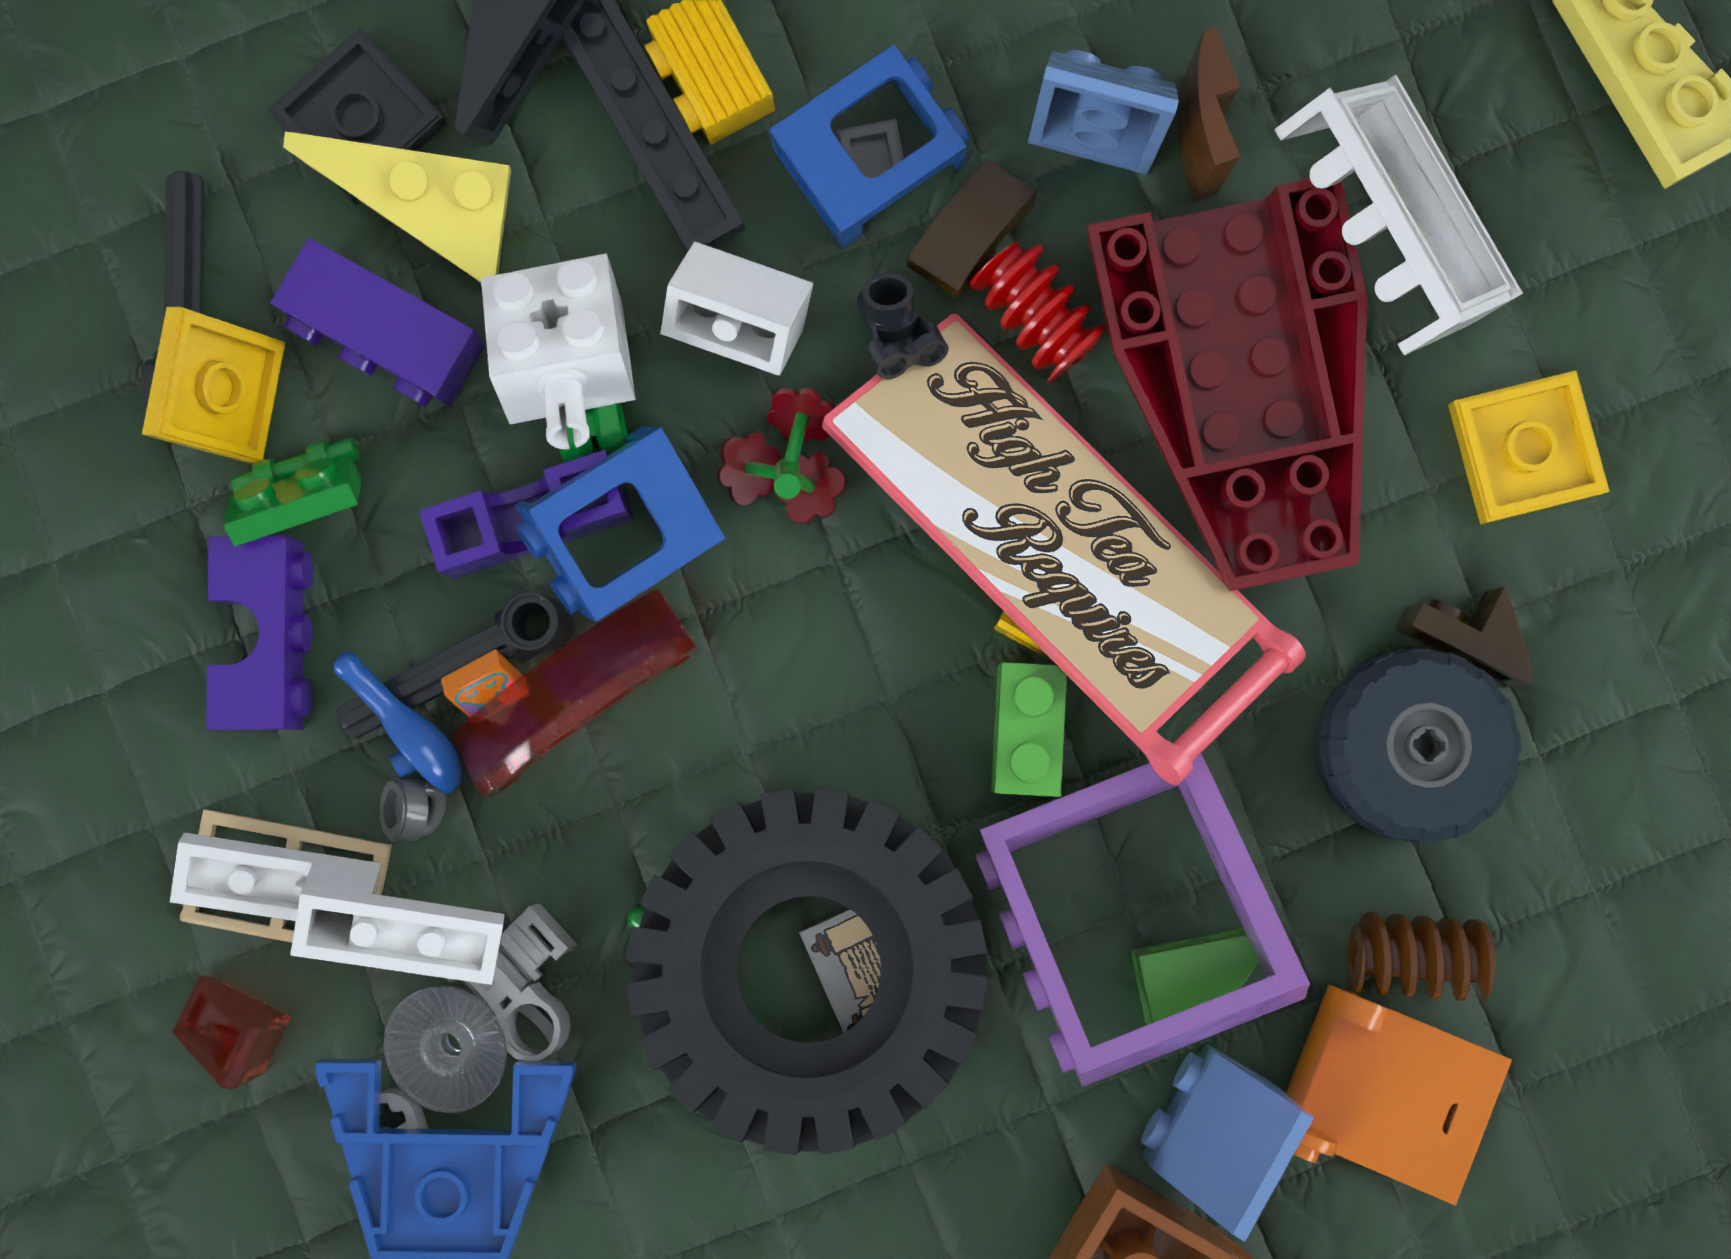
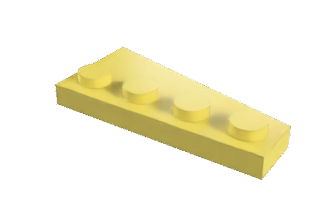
M1552 0L1664 189L1731 153V78L1722 68L1715 74L1690 48L1695 42L1691 35L1679 23L1675 26L1666 23L1651 7L1654 0Z

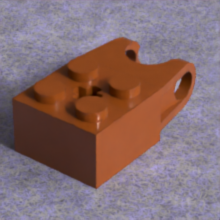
M1107 1163L1103 1166L1048 1259H1256L1216 1226Z

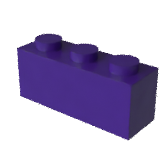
M309 237L270 302L271 305L288 316L283 326L285 329L315 346L319 345L323 337L343 348L338 358L368 376L372 377L377 367L393 375L397 380L392 388L424 407L428 405L431 398L450 407L487 344L474 329Z

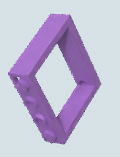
M1202 754L1192 762V772L1179 785H1172L1164 781L1154 771L1151 764L1148 763L980 830L986 851L976 854L975 857L989 891L1001 887L1009 909L998 914L1012 949L1015 950L1025 946L1034 969L1023 973L1037 1011L1050 1007L1059 1031L1048 1035L1051 1046L1062 1072L1065 1073L1075 1069L1082 1087L1306 998L1310 982ZM1178 786L1266 978L1090 1047L1010 852Z

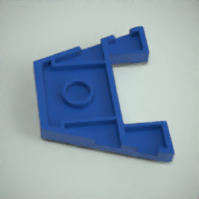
M323 1058L316 1062L315 1073L319 1087L324 1086L333 1116L330 1119L336 1143H341L352 1179L348 1184L370 1258L510 1259L576 1074V1062L517 1061L513 1065L512 1130L381 1128V1059Z

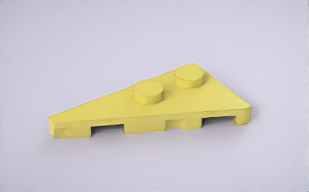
M285 131L283 147L358 198L359 201L388 221L418 239L426 247L459 267L479 283H481V278L498 275L511 175L509 165Z

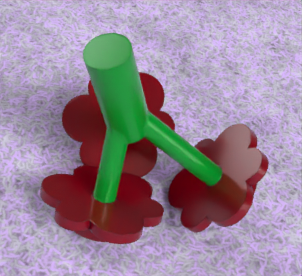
M787 388L778 389L772 394V408L768 411L767 421L775 427H781V435L789 441L785 458L781 459L780 452L775 447L766 446L765 438L760 433L751 432L744 439L730 437L721 446L720 456L724 464L717 471V480L721 485L729 487V496L736 504L748 505L756 499L757 495L767 496L774 489L778 499L787 503V514L793 521L800 524L808 523L814 519L816 514L820 517H829L836 509L834 499L841 496L846 489V476L841 470L831 467V460L827 455L815 453L808 459L800 455L802 443L809 440L810 437L815 440H825L829 437V434L823 429L822 423L824 417L836 406L828 401H821L819 393L813 389L806 388L800 391Z

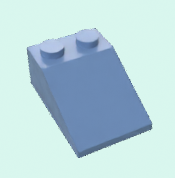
M1068 50L1064 54L1052 51L1046 66L1028 143L1147 175L1176 114L1179 102L1176 84L1162 80L1158 72L1146 67L1129 66L1123 70L1101 64V60L1097 56L1085 51Z
M1204 1043L1198 1055L1190 1052L1181 1063L1173 1081V1086L1178 1091L1167 1111L1158 1109L1149 1120L1141 1138V1143L1146 1146L1142 1155L1151 1169L1232 1235L1245 1242L1314 1117L1272 1081Z

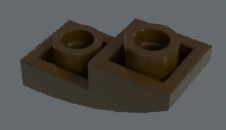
M986 159L957 190L930 224L909 255L907 267L957 299L970 286V281L995 257L997 244L1034 208L1037 191Z

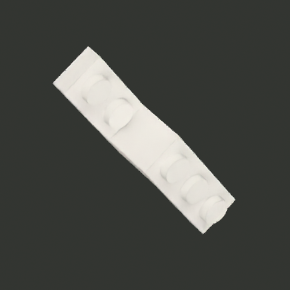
M183 833L178 842L170 902L296 921L291 956L492 985L505 915L377 895L376 890L381 863Z

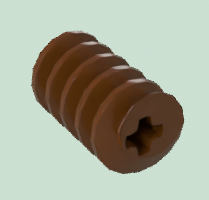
M1366 912L1358 920V923L1354 924L1350 932L1347 946V975L1352 993H1361L1366 976H1373L1378 995H1387L1392 977L1399 978L1401 992L1404 997L1414 996L1419 979L1425 981L1427 994L1430 999L1440 998L1445 981H1450L1452 993L1456 1001L1466 1000L1471 983H1476L1480 998L1484 1001L1487 1000L1491 993L1496 967L1495 946L1487 925L1480 919H1470L1461 925L1454 917H1445L1435 924L1434 920L1429 916L1420 915L1415 916L1411 923H1409V920L1403 914H1391L1383 921L1377 912Z

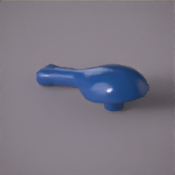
M350 651L341 653L334 663V673L347 683L377 715L387 734L399 749L398 752L390 755L391 763L399 777L403 778L418 771L430 784L445 794L453 793L461 784L463 769L458 752L446 735L431 721L400 702L364 665L358 655Z

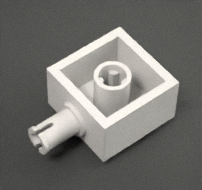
M607 253L481 278L489 377L509 424L546 418V437L550 445L559 449H570L567 433L568 427L573 428L574 444L577 448L585 444L590 437L585 410L636 400L623 304Z

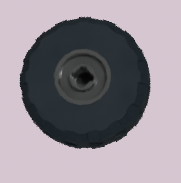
M1403 649L1382 654L1360 664L1346 674L1347 677L1337 687L1333 688L1324 703L1325 707L1321 718L1317 722L1315 735L1317 741L1316 761L1319 774L1325 781L1329 795L1339 808H1342L1353 818V821L1371 832L1393 840L1411 843L1438 842L1449 838H1457L1473 831V828L1486 819H1490L1502 806L1501 803L1509 790L1513 788L1519 772L1517 768L1519 755L1522 752L1521 733L1519 734L1515 719L1516 714L1509 699L1504 696L1496 685V681L1483 669H1479L1467 662L1465 658L1449 652L1430 649Z

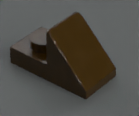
M1504 587L1488 590L1483 594L1468 625L1464 623L1467 615L1463 611L1439 600L1431 599L1429 605L1423 602L1405 608L1395 630L1436 651L1449 652L1465 658L1467 662L1479 669H1483L1495 681L1506 687L1530 684L1535 673L1509 594Z

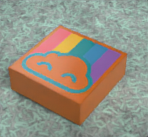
M497 649L441 678L444 695L478 726L532 697L528 680Z

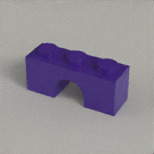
M602 450L544 469L545 477L517 489L492 494L479 490L418 510L437 571L457 579L531 555L516 529V526L524 521L515 505L521 501L532 504L610 454L606 450ZM623 483L565 518L558 527V533L563 543L634 521Z
M286 535L265 536L234 547L229 536H208V601L225 605H245L257 620L259 637L254 650L244 660L231 665H207L206 730H303V717H307L310 714L312 706L311 684L307 678H304V653L310 651L313 640L311 619L308 615H304V590L310 589L313 581V562L310 553L305 551V542Z

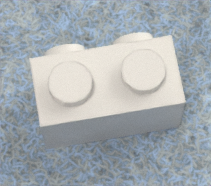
M694 241L668 283L660 334L780 376L803 332L813 283Z

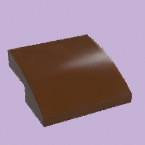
M1217 27L1203 32L1183 76L1179 96L1178 139L1182 165L1194 203L1217 195L1240 157L1224 118L1240 88V84Z

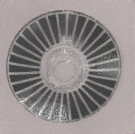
M442 985L422 988L406 997L397 1005L390 1015L385 1028L384 1055L392 1078L410 1099L427 1109L442 1113H459L470 1110L485 1101L496 1090L503 1078L507 1062V1047L502 1028L492 1011L480 999L467 991ZM448 1033L456 1038L461 1050H457L450 1045Z

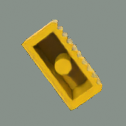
M682 0L680 3H673L669 9H662L658 15H651L646 20L653 41L645 44L644 48L660 79L663 80L672 76L682 95L673 99L691 133L701 129L708 144L712 145L775 112L773 94L721 0Z

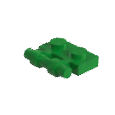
M350 437L329 444L324 439L307 445L305 453L276 462L273 458H268L253 463L252 471L232 477L231 486L234 495L229 499L223 526L234 547L358 505L361 476L355 462L360 461V454L353 438Z

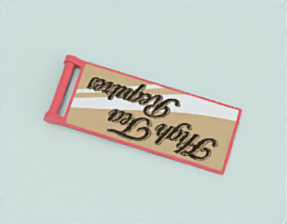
M951 314L937 325L949 347L947 356L941 362L930 367L911 366L902 375L894 379H882L876 374L824 417L822 427L1142 750L1154 771L1169 784L1179 785L1192 772V762L1282 672L1291 673L1304 661L1306 657L1305 650L1295 637L1275 627L1238 590L1229 592L1220 572L959 315ZM1251 638H1254L1259 644L1263 655L1176 741L1171 743L1156 732Z

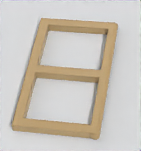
M210 809L203 810L198 835L214 837L216 827L219 825L287 838V849L301 851L303 842L374 855L373 862L381 863L376 894L382 895L392 844ZM185 904L180 913V921L293 942L294 929L285 928L286 919L271 917L269 925L199 911L200 907Z

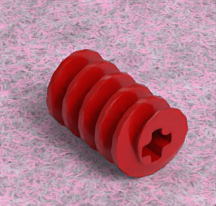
M1016 242L991 259L970 281V286L974 291H981L992 287L985 299V306L989 310L995 311L1009 306L1001 319V326L1004 330H1012L1024 326L1016 340V345L1020 350L1040 345L1032 359V365L1035 369L1041 370L1056 365L1048 379V384L1063 375L1096 347L1107 327L1102 323L1084 329L1081 324L1091 310L1089 304L1087 303L1069 310L1066 303L1076 289L1074 285L1069 284L1053 290L1050 284L1060 270L1059 266L1054 264L1038 270L1034 265L1042 254L1044 247L1039 244L1022 250L1019 247L1020 242Z

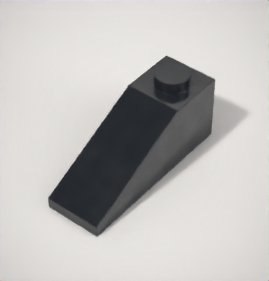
M473 0L455 128L463 135L491 144L495 142L585 0Z

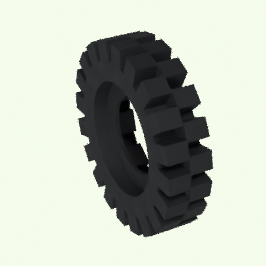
M791 788L760 794L761 800L744 806L737 802L710 816L712 823L697 835L690 831L668 854L672 861L661 877L653 875L639 903L645 907L639 927L631 928L626 959L633 961V982L626 983L631 1017L639 1018L644 1037L639 1039V1042L653 1070L661 1069L671 1083L667 1090L690 1113L697 1111L711 1121L712 1125L710 1128L739 1143L747 1140L764 1146V1151L797 1155L799 1152L820 1151V1155L851 1150L858 1144L872 1139L877 1141L905 1126L907 1121L921 1110H926L949 1085V1081L959 1066L963 1064L975 1039L980 1016L984 1010L988 977H986L987 950L982 923L976 913L972 901L973 896L958 869L952 866L943 854V849L920 827L915 828L902 819L899 812L872 799L866 802L850 797L848 792L816 788L815 793H796ZM804 896L830 899L841 903L856 913L871 931L878 947L881 963L878 991L864 1017L845 1033L820 1042L792 1041L766 1029L755 1019L746 1006L740 992L737 976L740 948L754 922L771 907L783 901Z

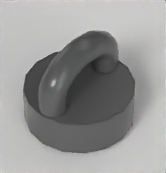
M395 777L390 779L383 789L379 807L380 822L384 834L391 841H416L421 837L430 835L440 825L445 814V793L435 788L428 781L420 780L417 777ZM428 797L430 798V808H429V811H428Z

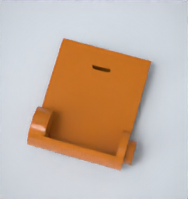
M1328 984L1286 1091L1289 1097L1314 1117L1294 1155L1317 1163L1320 1153L1328 1156L1336 1154L1456 1206L1512 1059L1359 995Z

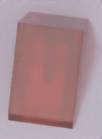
M200 975L172 1033L222 1088L234 1090L263 1075L291 1016L212 977Z

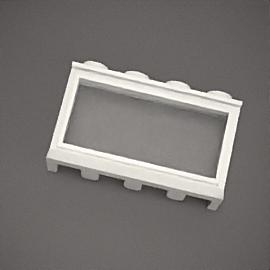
M1397 75L1392 76L1385 82L1339 93H1333L1330 87L1274 129L1280 140L1327 128L1332 130L1340 146L1311 167L1310 180L1312 184L1317 188L1333 186L1355 171L1373 201L1370 206L1344 223L1342 228L1344 240L1351 245H1358L1369 241L1388 228L1407 261L1377 280L1375 284L1377 297L1384 302H1391L1403 297L1421 285L1440 319L1398 344L1403 355L1409 354L1475 323L1523 294Z

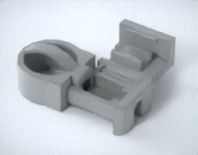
M538 903L529 906L501 934V945L498 949L492 985L464 981L496 1017L492 1022L497 1021L501 1029L492 1031H502L504 1041H500L505 1043L506 1051L521 1061H540L561 1049L569 1037L571 1027L569 1013L563 1003L550 995L538 981L543 976L538 968L550 956L556 961L565 953L572 951L578 944L547 910ZM532 925H534L541 932V934L551 943L554 949H552L546 943V941L536 932V930L533 927H531ZM447 978L449 983L457 981L456 979ZM531 980H533L534 982H535V981H538V982L533 983V984H531V985H528V986L526 987V985H527ZM536 1006H540L548 1012L553 1020V1024ZM519 1012L528 1017L541 1030L550 1044L547 1049H532L521 1041L516 1029V1020Z

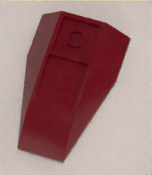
M1310 179L1277 185L1268 197L1264 199L1154 222L1152 221L1151 212L1090 224L1086 227L1112 353L1229 592L1359 564L1367 294L1356 245L1347 243L1342 235L1343 225L1350 219L1342 181L1326 188H1317Z

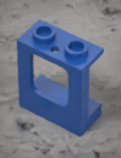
M895 44L769 129L772 150L842 249L863 235V223L951 163L956 171L965 164L967 150L965 142L969 140V136L963 123L951 108L948 107L943 111L940 109L929 93L933 90V86L922 65L914 57L906 61ZM893 80L933 139L880 176L868 178L860 172L831 130V123L841 113L885 83Z
M646 425L640 427L623 438L626 443L625 446L532 504L521 501L515 505L524 521L516 526L518 534L537 560L544 555L558 576L550 581L551 587L570 614L579 610L580 614L597 622L725 539L662 427ZM624 482L630 483L635 487L663 536L662 544L655 552L605 584L592 587L584 578L561 540L558 527L565 518Z

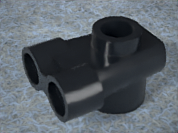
M882 273L870 278L865 283L863 291L858 295L857 306L871 340L867 348V355L880 378H897L914 365L923 367L934 366L947 356L949 347L937 325L931 321L925 322L914 307V288L909 279L897 273Z

